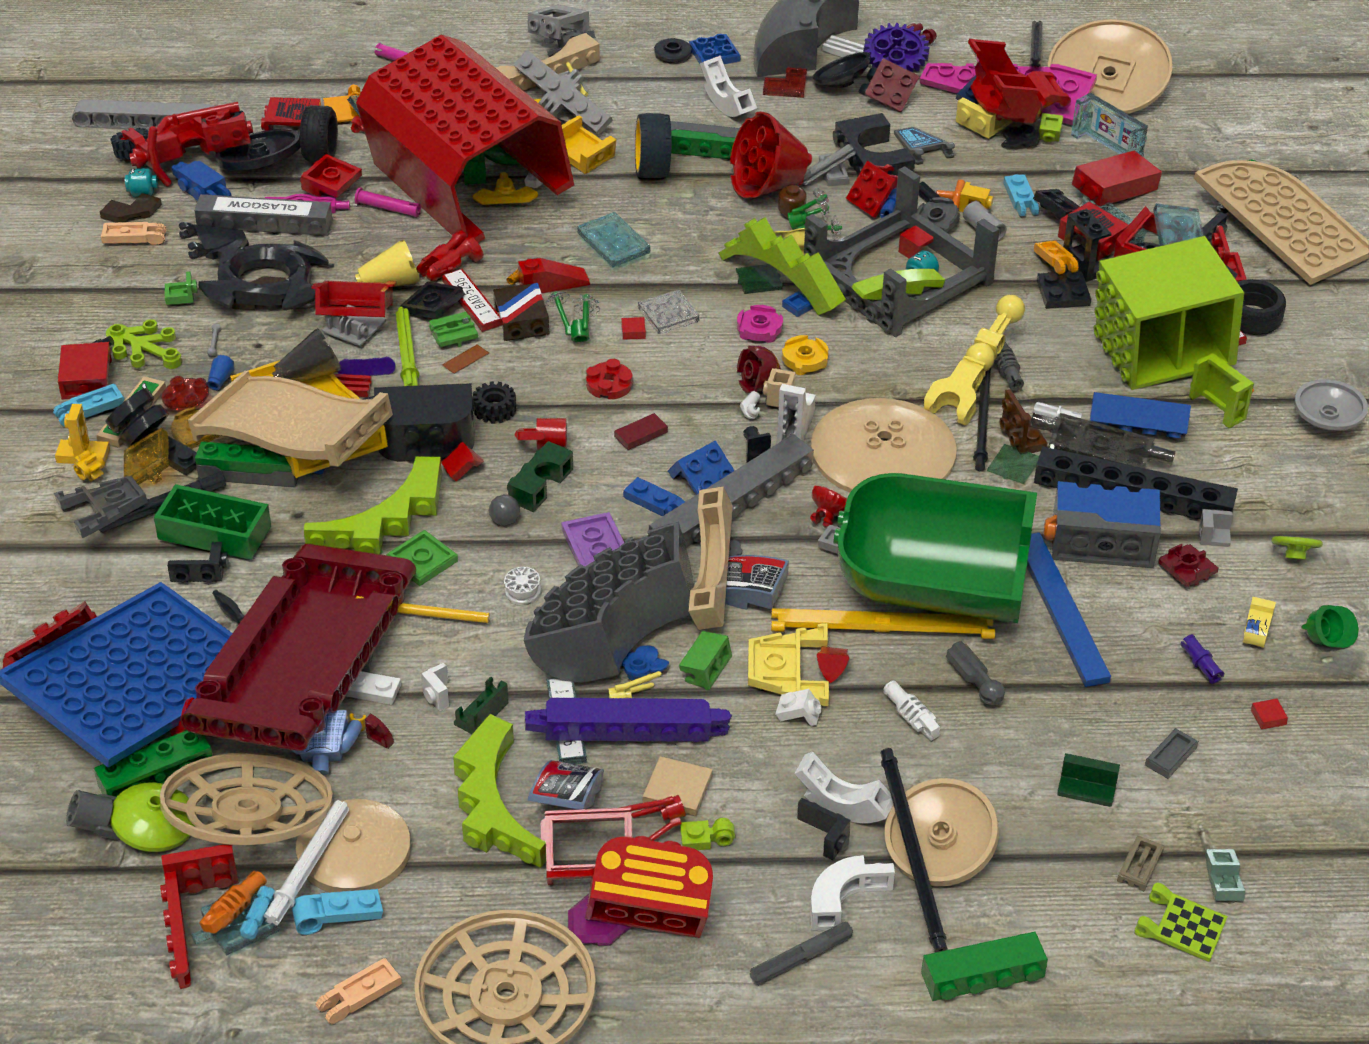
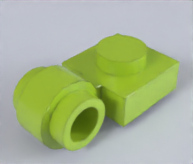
M728 818L717 819L712 828H709L708 820L681 822L682 824L680 825L682 846L691 847L696 850L711 849L712 841L720 846H728L735 838L734 824Z

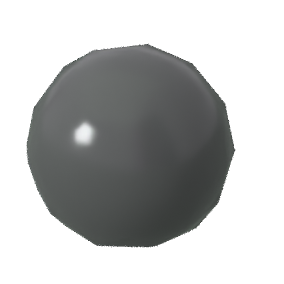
M503 494L491 501L488 511L492 521L496 524L507 526L517 521L520 514V506L515 498Z

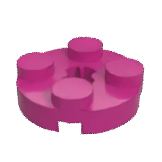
M767 305L750 306V310L745 312L743 309L737 316V329L740 332V337L744 340L772 343L776 340V336L782 332L783 316L781 313L779 316L775 308Z

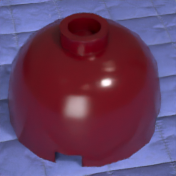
M747 346L748 349H743L738 358L737 373H741L742 380H738L739 385L747 393L752 391L757 393L763 392L764 383L768 381L772 368L781 370L780 364L774 353L762 346Z

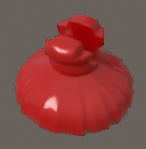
M815 485L812 490V499L818 508L816 513L810 515V520L817 524L818 522L820 523L821 518L825 517L823 519V527L827 529L829 525H833L832 521L834 517L839 516V511L845 510L847 498L824 486Z

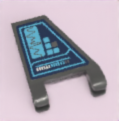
M916 127L894 130V135L914 157L915 164L923 163L921 155L924 154V151L942 148L946 158L954 156L952 149L955 148V144L953 142H947Z

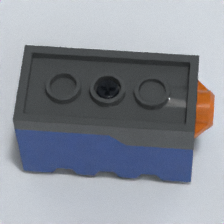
M1058 481L1053 516L1045 520L1043 534L1045 540L1052 543L1053 560L1154 568L1161 534L1160 490L1142 488L1138 492H1130L1127 487L1116 486L1113 490H1104L1101 485L1091 484L1088 488H1079L1076 483Z

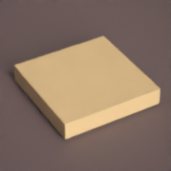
M660 756L643 794V803L679 795L685 813L696 816L711 780L712 769Z

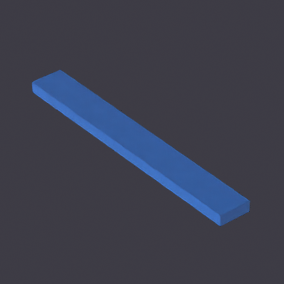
M1040 532L1032 533L1027 568L1084 686L1110 683L1111 675Z

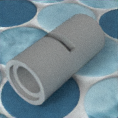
M978 201L971 202L964 209L963 218L975 229L977 222L984 218L1000 229L998 242L1005 236L1006 226Z

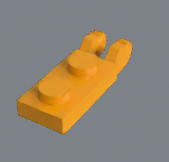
M1047 241L1034 244V252L1054 267L1056 273L1064 274L1066 270L1065 264H1067L1068 270L1072 273L1078 271V262L1073 257V254L1058 242Z

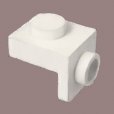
M442 663L421 673L424 696L439 711L449 707L448 688L445 686L448 684V669Z
M810 689L789 692L781 695L776 716L780 721L804 716L809 725L814 726L817 724L819 714L821 713V704L814 697Z

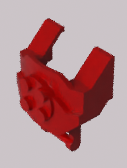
M978 39L968 40V44L978 61L974 68L976 79L972 83L971 89L979 104L986 111L996 114V120L1007 119L1014 122L1033 124L1040 117L1044 108L1054 103H1059L1060 106L1065 107L1071 102L1069 95L1064 93L1056 82V77L1053 73L1033 71L1026 76L1018 72L1005 51V42Z

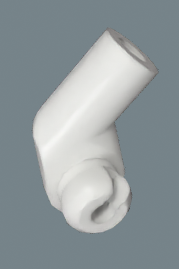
M752 391L740 404L744 416L748 419H755L760 413V408L756 409L755 407L760 400V395L755 391Z

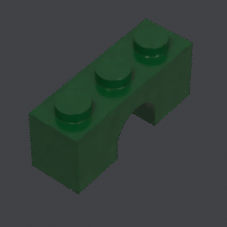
M548 441L541 449L536 451L534 457L528 463L522 466L519 473L509 480L507 484L508 495L515 498L520 507L534 513L547 499L546 480L561 483L573 470V451Z

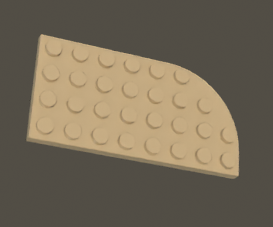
M1246 160L1225 161L1195 172L1194 180L1310 285L1369 259V241L1311 189L1290 173L1265 163Z

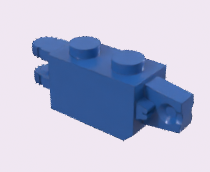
M194 161L190 164L179 162L177 165L172 166V173L178 179L180 189L193 196L195 200L199 199L200 194L232 196L231 192L226 188L225 177L203 162Z

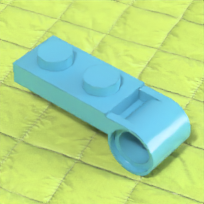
M378 889L304 895L296 898L294 906L291 907L296 930L302 935L318 932L322 928L323 923L382 919L383 914Z

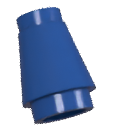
M218 355L217 358L212 360L207 386L210 389L220 390L234 372V361L230 357Z

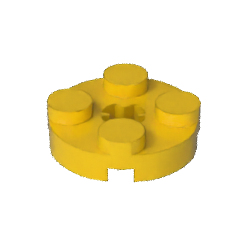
M807 335L795 336L785 342V347L782 348V361L787 367L793 369V372H796L797 375H804L807 372L826 368L829 349L827 344L819 338H815L814 341L808 339Z

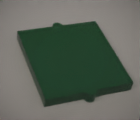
M770 264L736 268L738 284H741L744 294L783 289L780 280L781 274Z
M1004 444L987 471L1002 476L1003 479H1010L1025 484L1036 468L1039 456L1029 452L1020 453L1017 448Z

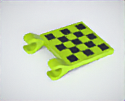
M1155 883L1149 895V900L1155 904H1166L1168 906L1159 926L1150 918L1141 916L1134 930L1135 934L1143 938L1157 939L1210 962L1228 916L1174 894L1161 883Z

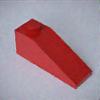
M543 258L518 261L519 285L538 283L541 294L590 285L584 268Z

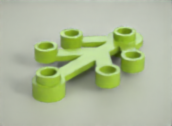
M148 319L143 322L142 326L126 327L122 324H114L106 330V337L111 336L114 340L112 353L115 359L126 358L127 349L124 343L131 344L132 355L130 356L131 365L135 368L145 365V357L141 349L161 357L163 366L167 369H175L182 364L181 354L177 349H164L152 344L174 341L176 334L172 327L163 328L161 333L154 334L158 331L156 320ZM143 333L152 334V335H145V336H135V335H137V334H143Z

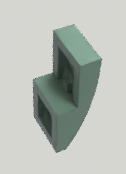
M1206 849L1207 870L1215 901H1244L1245 889L1239 876L1240 863L1234 849Z

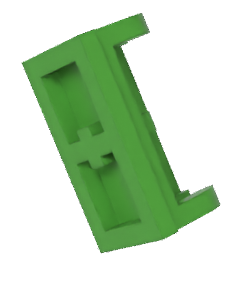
M706 631L700 633L679 664L680 671L694 675V677L687 676L685 678L687 683L710 690L732 657L728 636Z

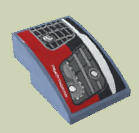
M761 555L729 556L725 604L745 610L748 609L750 604L772 609L788 577L789 560Z
M549 760L537 775L530 790L528 801L577 810L587 809L594 805L595 794L601 791L604 769Z

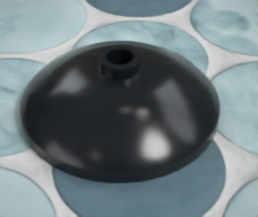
M859 52L834 60L817 70L813 75V80L822 86L837 87L842 85L843 87H848L854 84V80L860 77L869 66L872 59L870 53Z

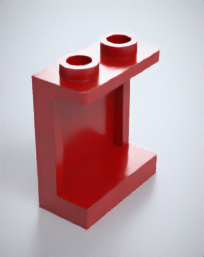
M109 342L61 345L58 373L61 400L71 399L109 385V363L112 362Z

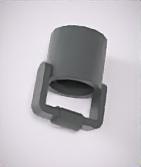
M76 790L68 805L66 815L67 826L92 831L99 836L120 840L113 829L107 827L112 813V805L116 797Z

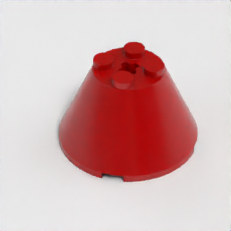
M761 111L756 112L753 118H747L744 121L733 143L730 164H733L734 176H730L733 188L739 196L752 199L779 191L789 185L800 186L804 182L807 167L812 162V155L808 153L806 146L771 114Z

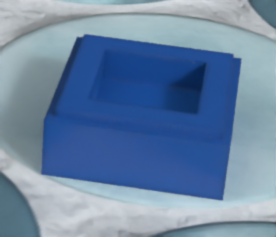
M799 291L782 300V307L796 317L813 309L806 296Z

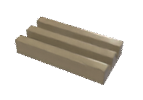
M1137 835L1118 874L1117 882L1123 883L1125 880L1128 882V886L1134 887V885H1138L1139 890L1144 892L1163 853L1164 845ZM1140 845H1145L1143 853L1133 873L1129 874L1128 870L1140 848ZM1151 849H1155L1143 878L1138 877Z

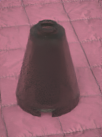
M317 328L273 366L275 371L272 372L273 377H281L302 383L336 373L341 370V366L331 346L326 341H323L326 338Z

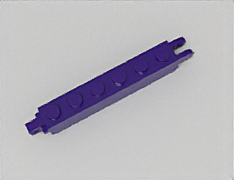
M551 697L546 701V709L525 711L524 723L525 731L545 733V740L709 742V736H725V734H728L730 729L728 723L732 714L726 709L710 708L709 702L704 699Z

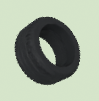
M310 105L303 111L301 118L300 148L302 156L309 162H316L325 154L334 157L338 138L336 113L329 106Z
M1248 279L1237 282L1244 291L1240 330L1250 335H1263L1276 330L1283 321L1286 308V299L1282 291L1273 284L1262 280ZM1245 305L1258 306V307H1261V308H1263V309L1250 308V307L1245 306Z

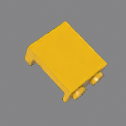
M578 115L563 124L562 129L570 164L584 174H587L615 156L616 139L612 136L604 140L599 139L583 128V117Z

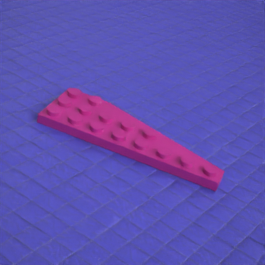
M927 63L920 76V84L958 93L976 75L974 63H966V66H954L952 63ZM1013 64L1018 72L1026 76L1033 71L1053 73L1056 77V82L1063 92L1069 95L1071 102L1065 107L1060 106L1059 103H1054L1044 108L1042 113L1063 115L1062 123L1076 125L1097 81V74L1060 64H1051L1050 67H1029Z

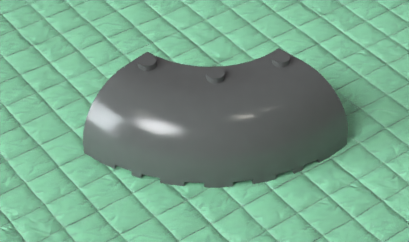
M859 0L777 1L762 20L756 34L753 57L757 77L816 70L817 48L826 41L827 36L857 30Z
M679 521L648 530V536L635 541L633 537H630L613 551L611 547L593 556L595 561L587 566L579 565L565 576L566 581L560 587L554 586L544 596L545 603L534 610L535 617L533 621L528 622L523 640L529 656L541 670L555 678L570 682H588L612 678L615 675H619L625 656L643 637L671 621L690 615V590L694 587V581Z

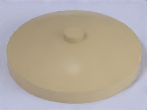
M949 778L928 780L913 786L905 792L931 886H950L964 882L978 874L989 863L998 845L999 823L993 805L984 793L967 782ZM893 805L885 824L886 847L896 867L908 878L914 880Z
M366 799L343 800L347 803L349 811L307 880L326 892L380 889L392 882L402 872L408 862L411 851L408 827L403 818L385 804ZM322 809L315 812L308 820L316 816ZM320 824L308 832L297 836V861Z

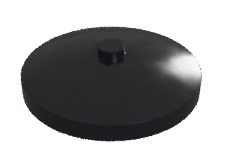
M288 129L256 132L250 134L251 143L226 148L225 151L216 152L215 156L218 166L225 170L263 168L296 153L300 149V136L296 131Z

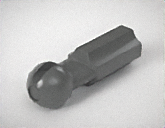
M962 641L954 643L947 650L946 657L967 682L976 685L979 689V697L983 703L989 706H996L1001 703L1005 695L1002 683L990 679L987 675L988 669L967 644H964Z

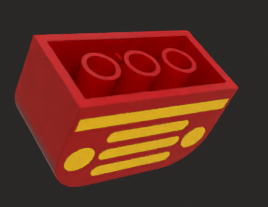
M621 836L607 841L597 854L590 883L585 919L700 938L708 918L713 882L712 866L700 851L691 847L681 846L680 843L675 841L657 842L652 841L651 838L646 836H636L635 838Z

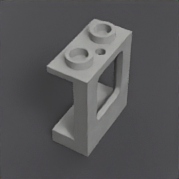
M557 4L528 12V33L561 39V27L571 30L582 28L583 32L589 31V11Z

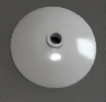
M1321 379L1310 381L1297 390L1294 400L1297 412L1305 421L1315 427L1330 431L1354 428L1364 421L1368 412V403L1362 393L1356 388L1336 380Z

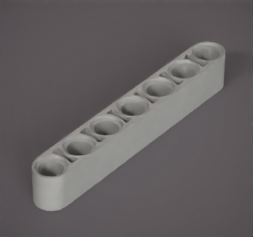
M80 100L72 114V121L79 127L145 128L149 130L151 126L157 127L166 116L214 107V105Z

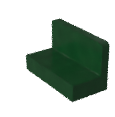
M1065 753L1057 795L1111 807L1120 764Z

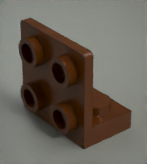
M1005 390V397L1002 400L1003 413L1002 418L999 420L1001 430L1007 434L1011 446L1015 447L1020 456L1040 452L1042 446L1047 447L1048 442L1030 414L1024 411L1012 390Z

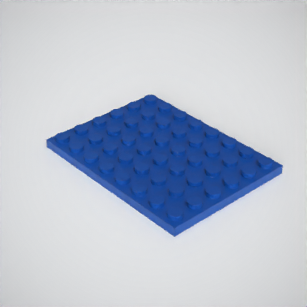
M159 582L1 669L0 685L105 766L110 767L178 726L185 701L191 697L197 698L196 685L203 681L206 670L230 638L232 632L164 583Z

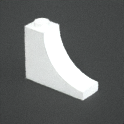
M786 384L781 385L779 390L777 444L792 434L804 441L815 413L816 396L806 393V388Z

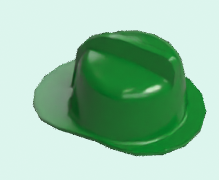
M1334 605L1320 606L1318 610L1313 611L1308 616L1306 624L1301 626V629L1307 630L1312 642L1337 648H1346L1353 645L1359 631L1354 613L1346 607Z

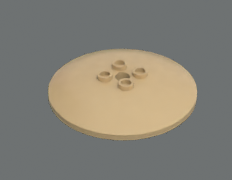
M1097 20L1074 28L1056 43L1048 60V67L1051 64H1060L1097 74V81L1082 112L1093 115L1094 105L1099 106L1114 116L1139 111L1152 104L1163 94L1172 76L1171 53L1162 38L1149 28L1126 20ZM1108 72H1113V73H1114V75H1111V76H1108V75H1105V74L1108 73Z
M870 398L841 405L830 411L818 422L811 439V448L814 449L813 461L818 470L831 483L849 493L863 480L885 473H903L946 479L956 461V442L949 427L938 416L923 407L896 399ZM881 438H886V439H889V440L883 441V440H881Z

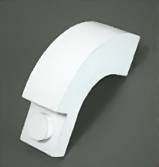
M721 56L700 63L707 82L704 84L705 90L713 104L727 116L735 117L757 109L750 89L739 91L733 86Z
M814 752L804 755L794 773L808 788L804 796L810 802H815L823 808L839 813L845 818L850 819V822L873 823L884 820L893 806L891 793L880 780L862 785L845 782L836 777Z
M864 855L842 859L825 869L817 878L812 890L810 907L811 931L828 930L840 924L842 914L841 903L848 896L864 891L893 890L894 864H865Z

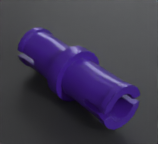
M1193 634L1186 636L1180 645L1192 658V664L1195 668H1200L1211 684L1219 682L1221 677H1224V672L1212 659L1213 655L1211 652L1205 650Z

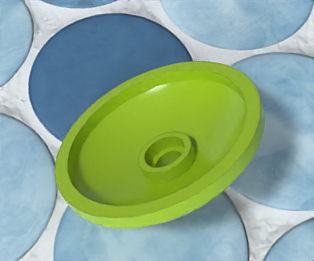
M142 783L131 786L121 792L114 800L110 823L117 837L127 845L143 851L161 852L174 849L190 838V835L175 828L165 819L160 808L162 783ZM178 789L175 790L170 798L185 804L189 800ZM169 808L177 818L194 826L188 819L186 812Z

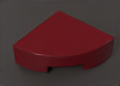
M370 713L365 718L367 738L389 749L394 744L391 732L380 719Z

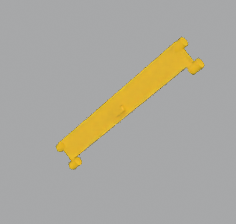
M772 608L771 619H778V621L771 622V631L784 632L785 627L817 628L818 624L827 623V628L874 630L875 632L981 634V639H995V629H988V626H993V620L957 614Z

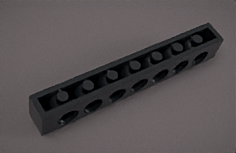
M1043 446L1036 464L1034 478L1035 484L1057 488L1058 481L1076 483L1079 488H1088L1091 484L1101 485L1104 490H1113L1116 486L1127 487L1130 492H1138L1142 488L1160 490V511L1195 519H1201L1202 509L1231 511L1233 513L1238 488Z

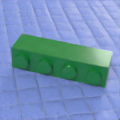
M1036 931L923 955L921 974L932 1001L950 1000L956 996L969 993L978 994L992 988H1005L1015 983L1036 981L1045 977L1048 958Z

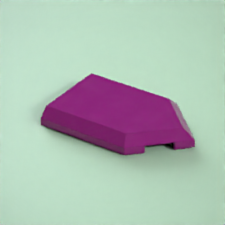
M587 894L568 910V929L582 943H598V946H610L631 927L585 919L589 895Z

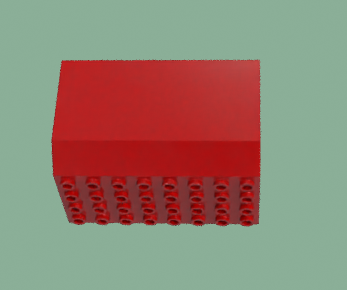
M442 34L433 38L431 41L370 74L356 101L374 165L416 203L421 204V208L451 235L458 230H462L466 233L467 237L472 236L478 243L485 239L484 232L461 212L455 185L467 161L496 144L511 157L515 158L518 163L555 195H559L575 185L561 122L464 41Z

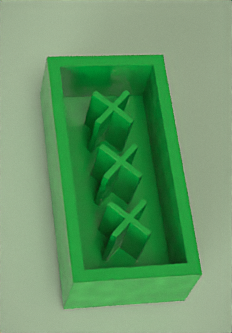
M177 484L173 486L154 516L157 538L159 540L209 551L211 550L212 542H222L223 551L228 552V555L252 560L271 528L268 504Z

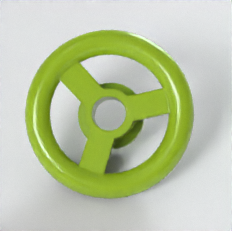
M1274 536L1271 538L1273 544L1288 547L1285 558L1306 560V553L1309 549L1321 548L1323 546V542L1317 539Z

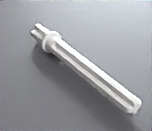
M339 800L334 802L280 890L274 892V900L264 914V917L267 918L265 920L267 923H273L277 926L288 908L294 906L296 895L348 813L349 808L346 802Z

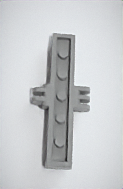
M528 50L513 64L518 71L546 92L539 101V104L554 117L565 108L575 117L578 115L583 117L582 122L598 135L613 121L611 116L579 92L581 89L580 84L584 81V77L580 74L578 75L577 71L573 70L569 75L564 74L561 77Z

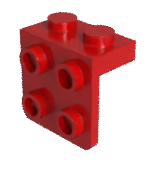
M1217 226L1216 232L1212 234L1211 238L1214 250L1224 264L1238 274L1235 278L1237 282L1247 280L1239 253L1230 252L1223 227Z

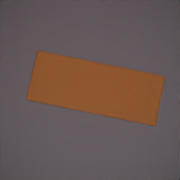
M476 344L442 365L452 373H456L489 352Z

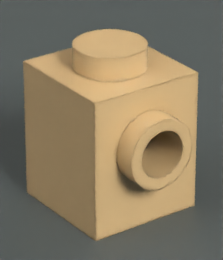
M772 368L769 379L765 381L763 387V395H767L766 405L779 407L780 387L782 384L795 386L796 372Z

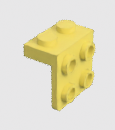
M965 98L958 100L956 122L981 134L983 137L989 139L1013 122L1007 119L998 121L996 120V114L986 111L980 104L977 105Z

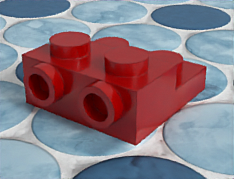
M325 154L307 171L303 172L300 178L301 190L317 197L326 193L338 198L362 176V169Z

